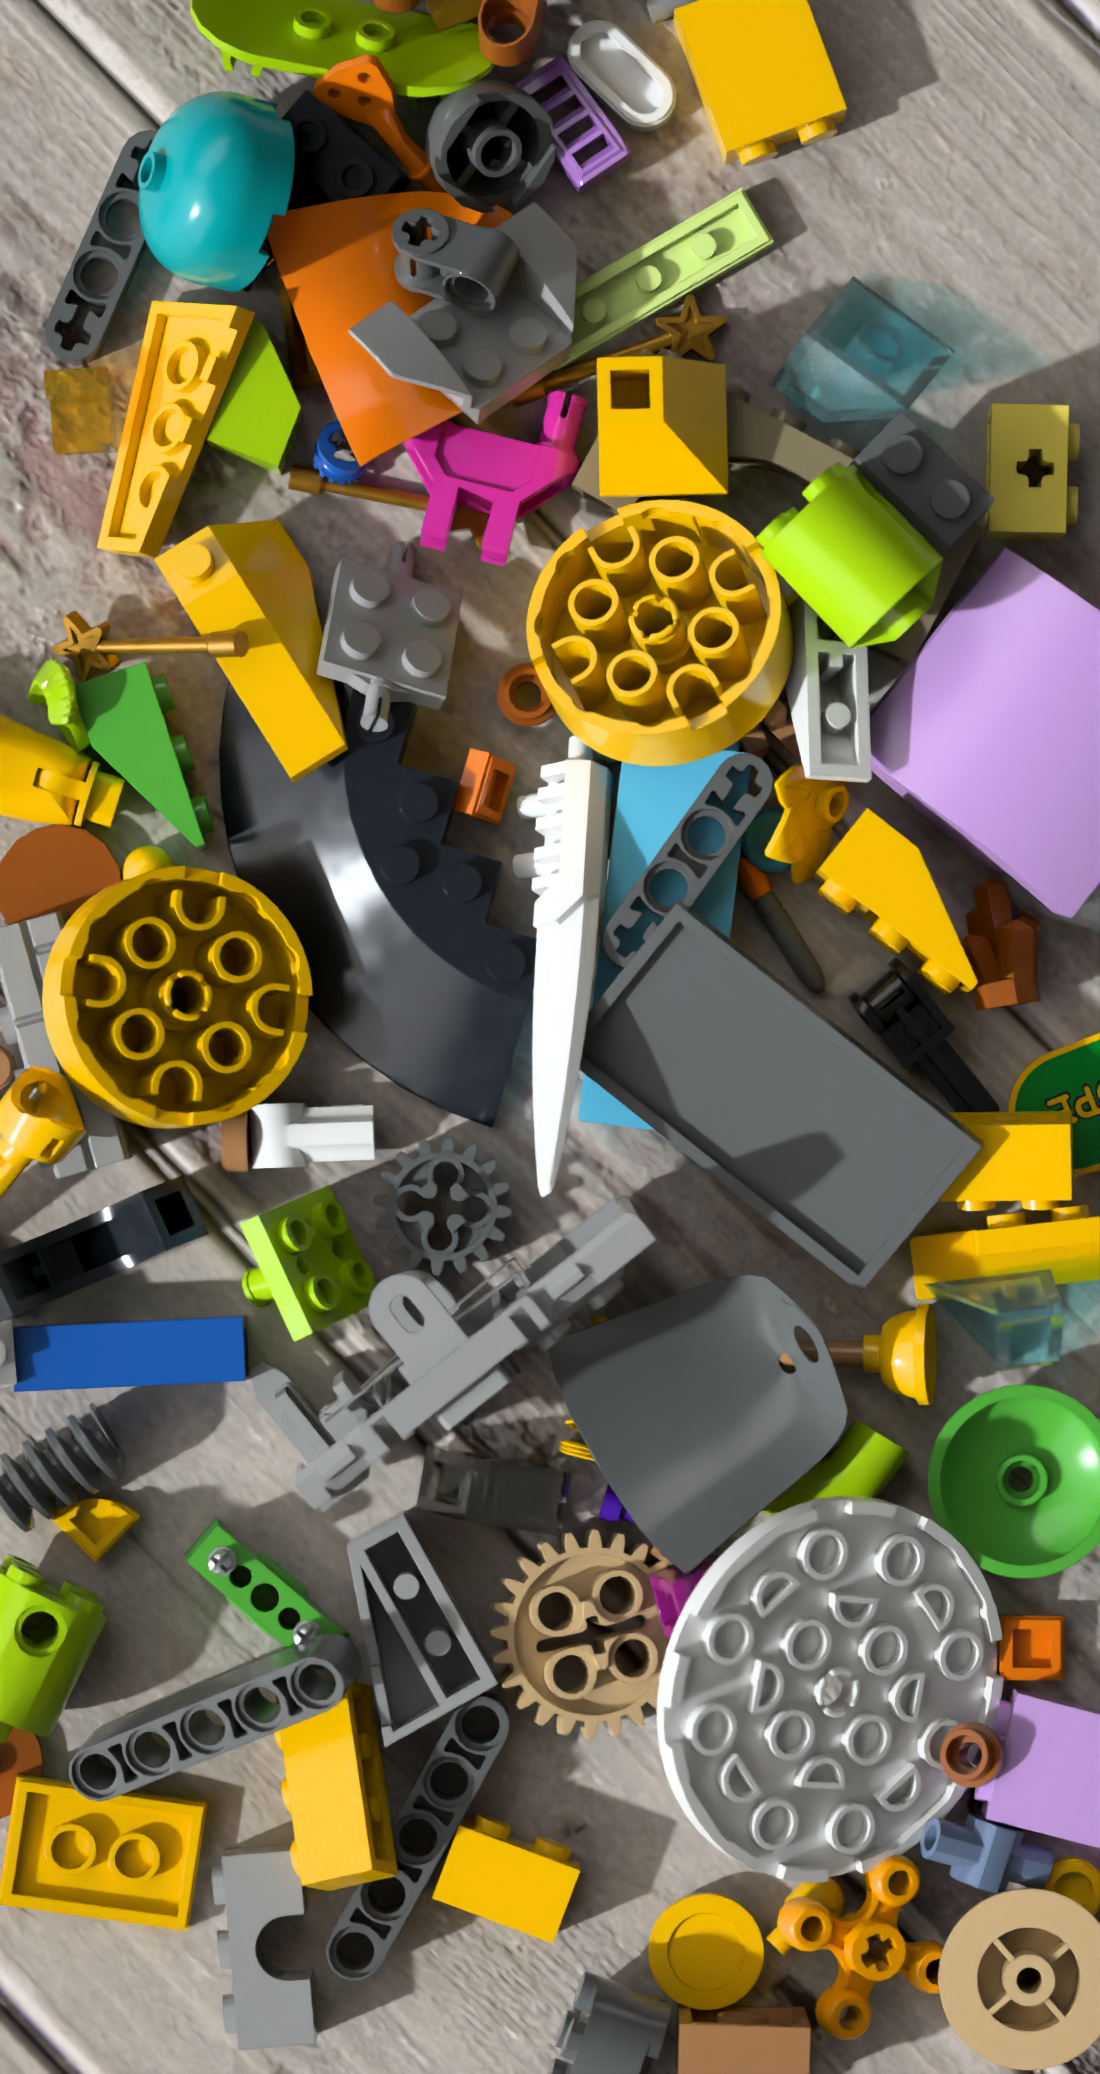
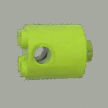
M838 461L833 467L829 466L802 492V495L810 503L800 513L794 507H791L786 513L782 512L757 536L756 540L764 548L760 555L784 577L800 597L849 648L896 641L934 605L944 558L894 506L872 487L853 464L846 469Z
M8 1553L2 1565H0V1743H6L13 1727L39 1736L50 1737L108 1619L102 1613L105 1606L97 1601L99 1595L69 1580H64L59 1589L47 1583L46 1579L39 1575L41 1572L39 1567ZM40 1611L50 1613L49 1620L39 1629L27 1630L22 1628L23 1621L30 1614Z

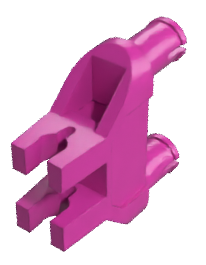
M550 392L547 398L548 404L538 442L532 444L455 425L451 421L452 418L404 442L403 444L408 456L430 495L421 528L420 546L445 552L456 508L461 506L490 514L482 542L483 550L480 561L505 567L517 521L543 506L568 488L582 465L578 454L575 453V448L584 413L588 408V402L584 398L572 394L567 416L562 418L566 392Z

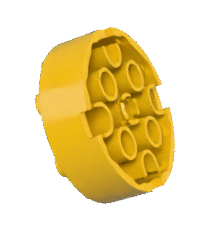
M651 500L617 508L619 515L599 523L586 532L581 527L556 550L540 573L532 592L527 614L526 635L531 661L562 722L578 739L595 751L621 762L656 767L680 765L709 757L724 750L749 733L765 717L782 692L789 675L794 652V627L787 599L774 568L760 555L763 549L760 547L759 542L750 531L725 513L705 505L681 500Z
M171 866L155 869L114 883L92 896L77 909L59 933L52 947L43 980L42 1002L43 1016L51 1047L59 1064L79 1091L91 1102L119 1119L150 1128L174 1129L219 1122L238 1116L250 1110L274 1092L289 1075L304 1047L308 1033L304 1032L308 1016L309 996L313 994L309 965L301 942L288 919L268 897L251 884L225 872L218 873L202 868ZM174 981L180 983L187 993L188 1006L185 1013H181L179 1010L171 1007V989L175 983Z

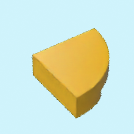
M94 1497L81 1499L79 1503L72 1507L69 1505L63 1507L51 1519L96 1563L142 1515L123 1502L109 1498Z

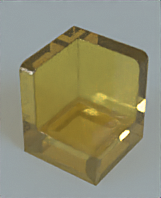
M92 367L45 370V397L49 401L51 409L54 452L59 456L118 452L114 384L109 368Z

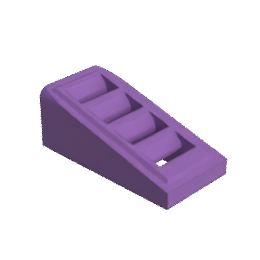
M560 54L515 84V86L525 90L532 96L557 78H560L566 88L540 104V106L548 114H551L571 99H574L579 106L578 109L555 123L554 127L550 125L552 131L551 142L556 146L555 162L578 196H580L631 162L632 152ZM585 119H588L593 128L565 146L559 137ZM601 139L606 148L579 165L573 156Z

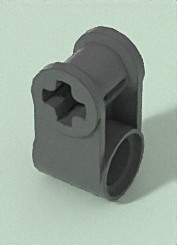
M417 208L404 212L395 220L391 231L394 247L399 252L395 259L394 272L396 280L403 288L411 292L422 293L454 303L465 310L475 313H487L494 309L520 256L518 246L503 232L491 227L477 226L454 219L432 209ZM427 227L431 228L432 240L427 238ZM412 262H416L417 275L412 273Z

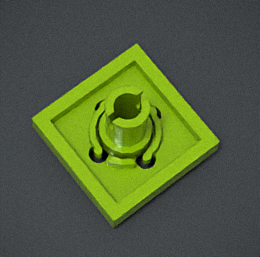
M330 1185L240 1224L259 1267H254L243 1274L242 1287L248 1300L259 1308L266 1307L275 1301L294 1342L369 1307L372 1291L376 1288L374 1275L368 1263L363 1259L348 1226L346 1213L337 1202Z

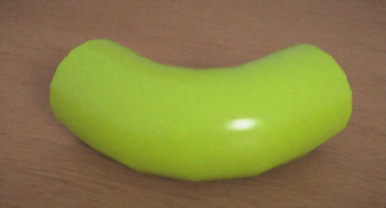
M854 1419L838 1447L829 1456L820 1460L801 1479L761 1512L773 1516L801 1503L834 1496L876 1498L893 1480L909 1451L857 1419Z

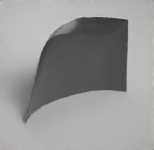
M749 1274L715 1280L567 1334L548 1348L554 1376L570 1416L601 1472L638 1528L666 1559L686 1574H689L713 1551L822 1460L837 1443L846 1427L848 1407L823 1334L811 1317L789 1295L764 1276ZM797 1326L805 1329L815 1343L818 1352L817 1362L810 1360L801 1349L796 1337ZM784 1352L788 1353V1357L795 1365L796 1371L794 1373L788 1374L784 1372L779 1365V1358Z

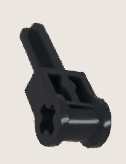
M897 957L888 963L890 970L861 994L853 991L846 997L856 1013L877 1036L903 1069H907L916 1062L955 1112L1000 1111L999 1104L945 1039L956 1028L931 999L915 976ZM897 990H900L899 994L892 998L883 1007H881L880 1009L878 1008L879 1005L883 1003L887 998H889Z

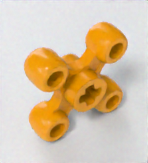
M903 1855L887 1857L876 1869L864 1873L867 1893L865 1902L859 1910L846 1913L841 1918L833 1917L824 1905L813 1898L797 1897L785 1903L778 1914L777 1925L779 1933L788 1944L800 1951L806 1952L828 1949L832 1951L837 1959L839 1967L837 1979L832 1987L827 1988L816 2001L815 2014L821 2028L839 2040H853L859 2038L867 2031L872 2018L869 1996L872 1987L877 1981L889 1979L895 1974H902L910 1985L921 1992L934 1995L939 1994L938 1970L944 1946L937 1941L927 1939L906 1942L898 1931V1914L904 1904L915 1898L921 1883L918 1868L913 1861ZM896 1872L894 1882L888 1886L890 1876ZM811 1917L810 1925L801 1931L804 1920ZM934 1960L931 1970L926 1973L928 1964ZM848 2006L845 2016L839 2019L842 2009Z

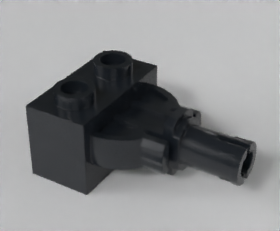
M307 89L281 118L291 122L295 150L293 181L287 211L352 198L400 193L412 182L405 173L347 120L319 101L313 92ZM267 236L260 249L266 250L269 258L256 278L247 287L243 288L247 293L251 291L255 282L275 261Z

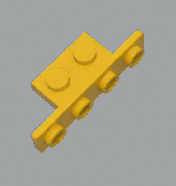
M1089 1204L1051 1209L1052 1221L1026 1224L1025 1212L987 1216L988 1228L912 1237L909 1241L916 1298L919 1300H931L1100 1280V1215L1090 1216Z

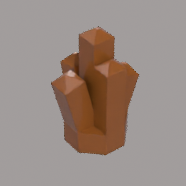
M986 878L974 888L976 907L966 914L969 935L961 942V946L978 982L973 988L976 1011L1041 1001L1037 975L1040 921L1025 912L1012 917L1007 883L994 878Z

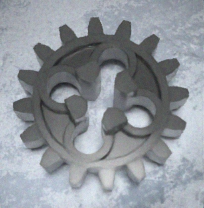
M445 1137L441 1152H433L428 1141L423 1139L419 1141L420 1157L413 1160L403 1151L396 1154L398 1162L403 1168L398 1175L382 1171L380 1178L391 1186L389 1195L374 1196L373 1203L381 1207H387L389 1216L378 1221L376 1228L377 1230L393 1228L396 1237L391 1241L387 1249L391 1253L402 1249L404 1246L411 1250L408 1267L414 1269L424 1257L431 1260L433 1275L440 1276L444 1267V1261L453 1260L459 1273L467 1271L466 1255L473 1252L476 1257L484 1262L490 1257L486 1247L483 1245L487 1238L497 1241L504 1240L506 1235L494 1224L496 1218L512 1216L511 1208L498 1205L497 1196L510 1189L509 1183H492L489 1176L495 1171L498 1163L494 1159L484 1163L482 1166L474 1162L478 1151V1146L472 1143L464 1151L463 1155L455 1153L453 1137ZM450 1162L458 1170L457 1181L450 1187L451 1199L463 1202L470 1197H480L487 1205V1213L482 1220L476 1222L468 1220L462 1214L449 1215L447 1227L452 1234V1242L447 1249L439 1251L432 1248L428 1242L429 1231L436 1224L435 1213L422 1211L413 1216L406 1215L399 1207V1200L402 1194L407 1191H415L423 1198L437 1197L439 1186L434 1179V1170L438 1164Z

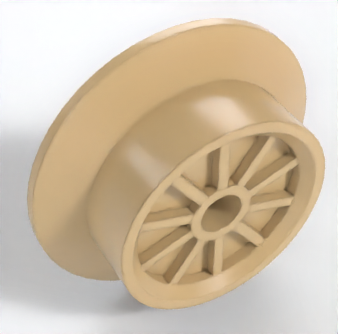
M1019 1888L1003 1891L982 1900L966 1912L954 1926L946 1940L938 1970V1986L942 2007L948 2021L960 2039L986 2060L1003 2067L1018 2070H1041L1055 2067L1074 2059L1087 2050L1100 2036V1923L1083 1906L1069 1897L1038 1888ZM1025 1968L1036 1969L1037 1976L1033 1982L1026 1985L1017 1983V1976L1021 1970Z

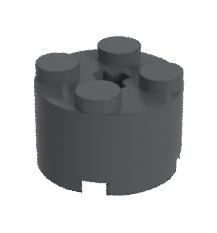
M585 1971L573 2002V2008L580 2011L579 2013L570 2010L566 2011L555 2042V2047L561 2049L560 2056L563 2057V2060L554 2058L548 2074H648L653 2059H658L669 2022L671 2004L659 1999L658 1996Z

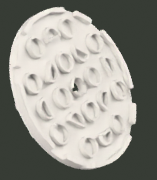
M834 1496L801 1503L774 1514L740 1537L715 1561L689 1597L674 1627L661 1670L657 1698V1729L665 1773L685 1815L713 1846L749 1868L774 1875L785 1881L802 1883L828 1882V1877L842 1875L854 1870L862 1874L876 1869L885 1858L892 1855H902L921 1841L925 1825L931 1818L944 1819L967 1787L956 1784L945 1773L940 1760L942 1743L950 1730L962 1723L976 1722L992 1728L999 1699L1001 1700L1004 1680L1003 1677L997 1675L996 1641L1003 1639L997 1608L983 1574L967 1550L937 1523L903 1506L882 1499L864 1496ZM841 1674L843 1681L839 1697L831 1704L822 1705L824 1702V1689L828 1683L825 1677L827 1675L836 1676ZM976 1743L970 1746L967 1753L968 1761L974 1767L976 1765L972 1764L979 1749Z

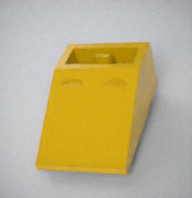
M867 808L813 875L815 879L823 884L816 893L844 916H847L854 909L871 922L872 926L866 933L891 954L897 956L898 953L905 949L920 961L922 965L916 973L943 995L947 996L954 989L961 995L971 991L978 983L919 848Z

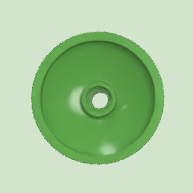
M1031 1384L1007 1385L991 1389L972 1398L949 1418L932 1447L927 1469V1492L936 1523L949 1532L967 1550L978 1567L1001 1576L1012 1578L1043 1577L1055 1574L1078 1563L1100 1542V1421L1079 1401L1069 1395L1044 1386ZM1016 1467H1026L1031 1473V1483L1024 1490H1013L1009 1485V1473Z

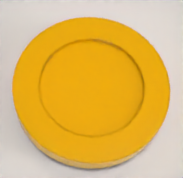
M698 1892L677 1899L659 1915L650 1933L648 1956L655 1980L670 1998L689 2008L714 2010L735 2003L753 1987L762 1969L764 1945L757 1922L742 1904L723 1894Z

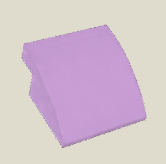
M1001 547L869 713L871 771L980 866L1008 873L1053 913L1072 918L1100 883V611L1019 555L1005 547Z

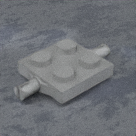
M406 541L392 543L388 570H381L341 558L334 572L316 674L347 683L360 693L365 694L366 699L360 724L364 729L369 730L374 721L372 732H382L388 728L391 702L408 701L439 710L447 695L463 594L413 578L412 572L417 548L412 543H409L404 552Z

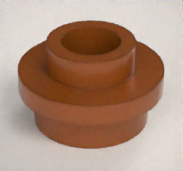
M533 663L515 665L506 671L500 679L497 687V702L502 714L510 722L523 727H534L548 721L556 712ZM532 684L540 690L541 698L535 706L524 707L518 703L516 693L522 685Z
M967 1722L957 1725L946 1735L940 1749V1760L945 1773L953 1782L963 1787L977 1788L989 1784L997 1777L1003 1765L1004 1750L1002 1742L994 1730L981 1723ZM974 1743L981 1748L982 1752L981 1762L976 1767L969 1763L967 1757L968 1749Z

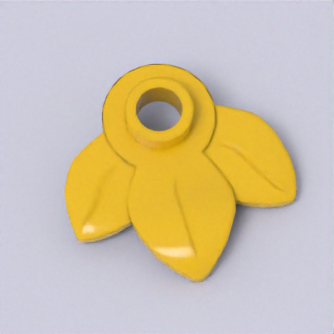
M796 764L787 769L773 783L777 800L785 809L765 849V855L768 858L791 864L792 882L800 885L812 878L824 862L830 845L832 827L845 815L849 805V793L846 781L806 779L803 765Z

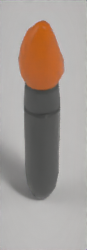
M741 857L739 859L737 876L743 893L747 898L755 902L754 905L760 917L764 919L763 922L801 983L813 993H822L825 989L823 972L788 912L782 907L783 904L775 893L772 892L769 878L747 858Z

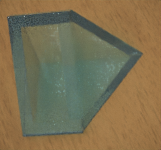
M1051 1269L924 1284L994 1359L996 1371L1059 1364L1064 1310Z

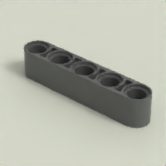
M333 1633L319 1635L105 1723L90 1735L69 1763L71 1784L79 1794L87 1799L94 1801L110 1800L329 1711L338 1705L361 1671L359 1651L352 1641L342 1635ZM314 1664L323 1665L328 1668L336 1681L326 1680L321 1677L315 1670ZM259 1687L268 1688L273 1691L279 1698L280 1703H273L264 1698ZM204 1709L217 1713L225 1726L212 1722L207 1717ZM151 1732L163 1736L169 1743L170 1748L158 1744L151 1736ZM97 1754L104 1755L110 1759L115 1769H110L103 1765L98 1759Z
M485 1691L453 1710L391 1822L398 1876L394 1877L402 1882L405 1888V1898L395 1906L385 1907L373 1900L369 1888L372 1882L358 1884L332 1928L326 1947V1955L332 1971L340 1978L349 1981L364 1980L372 1976L381 1966L502 1748L510 1728V1715L504 1700L495 1693ZM475 1706L491 1708L499 1718L500 1725L498 1730L488 1738L479 1739L471 1736L463 1726V1716L469 1709ZM453 1762L465 1769L468 1775V1784L461 1792L448 1795L435 1788L432 1782V1772L440 1764ZM412 1819L428 1821L433 1825L437 1833L436 1842L426 1850L417 1851L409 1848L401 1838L400 1830L404 1824ZM350 1932L365 1934L374 1945V1954L364 1962L354 1963L348 1961L342 1956L338 1941Z

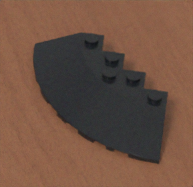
M334 680L348 750L293 783L229 681L223 704L219 747L221 806L229 852L237 877L251 884L268 897L284 914L296 932L304 949L312 980L313 995L309 996L308 1007L322 1024L361 1060L401 1088L447 1112L493 1128L534 989L537 939L487 925L503 870V862L444 845L454 812L452 808L459 788V782L401 765L418 710L416 704L408 701L391 702L388 728L382 732H372L374 721L369 730L364 729L360 724L365 705V694L360 693L347 683Z

